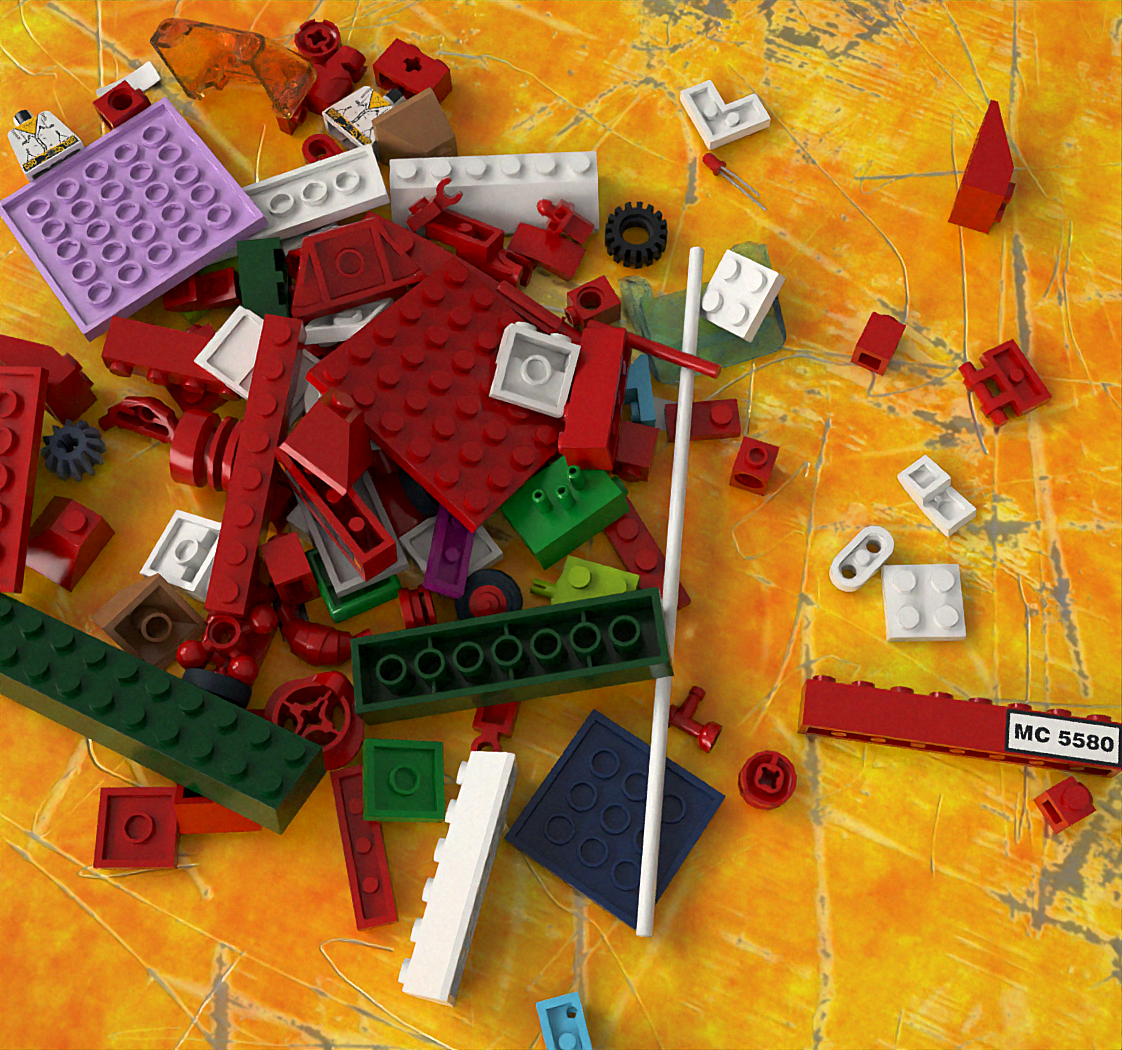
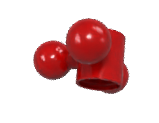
M267 604L255 605L250 609L248 619L241 623L230 615H219L213 618L206 627V641L201 643L197 640H187L178 647L176 652L178 664L185 670L188 668L200 669L205 665L208 654L216 651L221 657L231 659L228 665L229 677L239 680L246 685L253 683L259 675V665L252 656L244 654L249 644L247 634L254 632L264 635L272 632L278 623L276 610ZM231 630L236 631L235 637L231 642L226 644L219 643L223 633Z

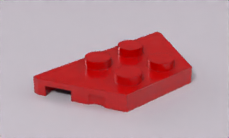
M368 218L303 237L291 314L293 318H298L422 281L427 276L406 254V251L387 233V230L376 218Z

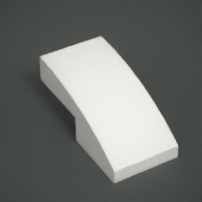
M924 455L898 474L899 482L912 500L945 536L949 537L976 517V508L950 486L951 477L927 455Z

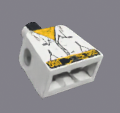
M363 86L322 112L327 133L348 151L371 143L378 162L380 158L371 120L401 104L406 99L397 88H392L381 97L369 86Z
M29 110L19 111L13 118V122L17 127L10 130L7 134L22 171L29 182H32L85 148L80 138L50 111H43L35 117Z

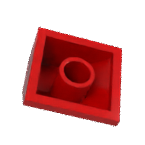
M333 386L316 401L279 447L342 496L349 491L374 461L370 439L364 424L365 416L363 409L357 406L348 394L338 391Z
M55 495L30 527L26 566L67 591L72 592L115 532L99 514L73 499Z

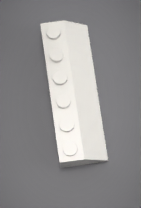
M596 151L390 159L392 222L411 232L413 231L405 222L409 214H411L408 208L423 196L430 200L436 195V188L440 180L446 176H451L452 181L444 187L445 193L449 196H454L457 192L462 191L463 196L458 203L446 208L504 230V237L513 236L520 222L545 230L548 217H543L537 211V203L542 199L552 201V204L557 206L561 199L568 203L571 202L574 204L575 212L594 223V229L591 233H599ZM426 224L414 232L427 240L433 239L426 236Z
M471 751L469 761H462L456 780V784L461 785L458 799H451L445 817V822L450 823L446 839L439 838L434 854V861L439 862L435 878L428 877L422 896V901L428 902L424 917L416 918L410 941L416 942L411 959H404L398 982L404 984L402 992L407 995L454 1007L519 773L516 754L509 752Z

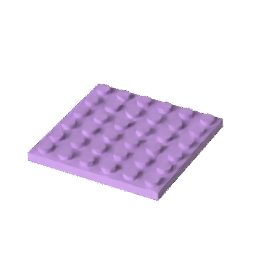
M166 96L0 201V216L89 342L109 330L112 316L122 318L131 316L237 246L236 241H244L269 225L264 214Z

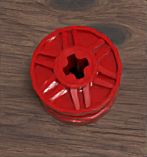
M189 408L184 412L178 422L170 450L169 466L174 482L201 488L208 483L212 491L222 492L224 490L228 494L243 419L239 421L236 417L227 416L221 420L218 413Z

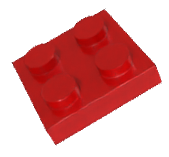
M176 787L101 788L93 868L97 870L177 869L180 829L173 805Z

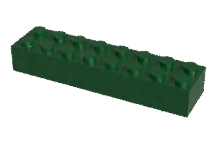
M658 587L350 639L355 712L368 726L674 676L663 602Z

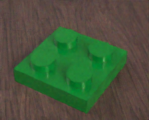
M366 738L362 743L363 821L441 823L445 820L443 742Z

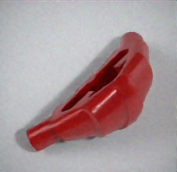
M127 396L123 401L108 408V414L99 418L98 424L104 431L117 426L120 429L134 431L136 434L154 438L163 444L170 442L172 445L178 420L175 416V411L155 397Z
M289 605L283 606L276 611L283 626L280 631L290 647V652L313 667H340L344 662L352 659L350 639L373 635L369 628L352 636L349 631L337 630L334 627L317 622L312 623L303 618L296 619Z

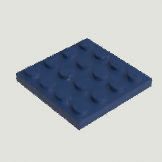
M593 709L504 837V841L636 932L651 746ZM666 757L655 905L726 797L668 757Z

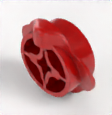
M333 670L317 673L302 679L291 680L279 686L269 697L264 710V719L284 728L287 718H290L294 726L297 727L294 731L295 734L316 744H325L326 746L322 748L326 771H333L346 766L360 751L364 739V725L362 719L355 712L354 687L343 673ZM315 701L313 704L310 705H302L308 702ZM335 707H338L345 715L341 732L335 730L334 724L330 722L333 718L332 711Z

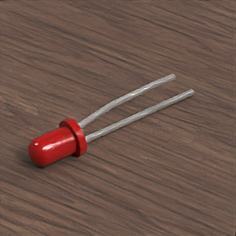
M706 153L703 156L702 162L713 171V175H723L764 211L767 210L722 172L723 170L760 197V194L725 168V161H720L712 153Z

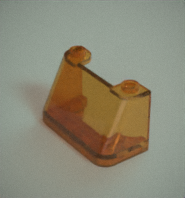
M167 18L159 24L158 29L149 40L184 92L192 99L202 100L204 97L202 91L212 86L222 91L231 78L263 85L273 102L271 110L275 116L290 120L317 78V71L308 58L255 32L182 18Z

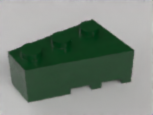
M280 238L236 241L239 287L243 304L240 306L252 311L263 320L265 314L293 318L291 314L293 301L288 289L289 286L293 285L292 277L288 273V266L285 260L286 255Z

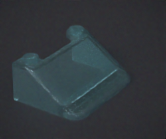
M747 241L737 244L730 249V251L772 270L766 244ZM634 275L618 279L621 295L636 335L682 351L687 288L654 298L652 288L646 279ZM709 282L701 284V297ZM778 294L751 343L699 316L696 356L717 363L722 368L774 353L781 349L786 340V329ZM648 355L649 370L657 381L664 384L680 381L681 366ZM695 372V376L702 375L701 373Z

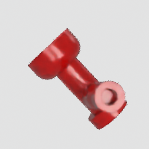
M692 686L689 696L684 700L680 708L671 704L668 728L672 725L696 738L698 748L709 754L723 726L713 721L703 725L692 719L699 702L706 695L705 691L700 687Z

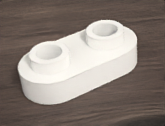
M869 526L860 531L834 558L829 570L832 583L838 589L846 592L860 589L889 559L894 549V541L891 534L879 526ZM873 544L878 548L879 552L871 553L867 550L866 546ZM842 570H851L854 573V578L844 577Z

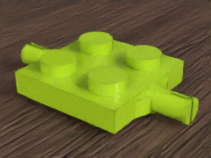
M568 555L562 575L556 581V584L534 578L532 582L534 586L531 585L530 593L551 598V605L636 591L638 590L641 577L637 574Z

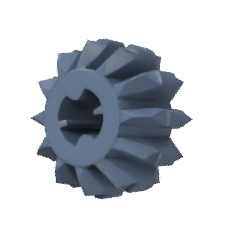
M66 419L65 425L61 429L58 426L52 425L54 434L53 436H43V442L46 444V447L40 449L47 469L51 473H56L60 479L65 481L72 476L76 481L81 482L82 475L85 472L95 476L93 466L104 464L101 454L107 451L97 428L90 427L82 419L76 425L72 420Z

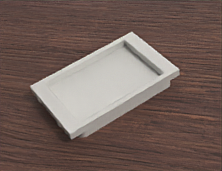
M239 305L196 357L194 362L247 400L264 320L252 311ZM305 349L303 350L288 430L305 411L304 395L309 384L305 379L307 372L321 361Z

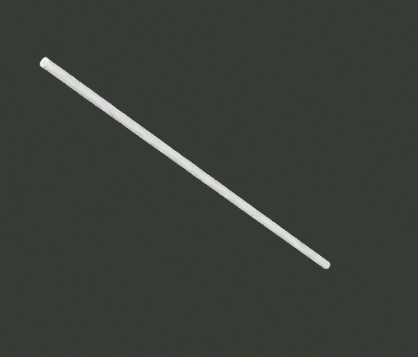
M692 247L690 249L682 351L696 356L704 257V249L701 247ZM684 367L680 369L662 598L672 665L695 371ZM672 676L657 678L655 687L636 936L640 937L653 936Z

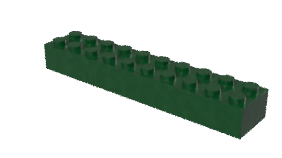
M0 592L1 695L280 835L283 834L326 774L322 746Z

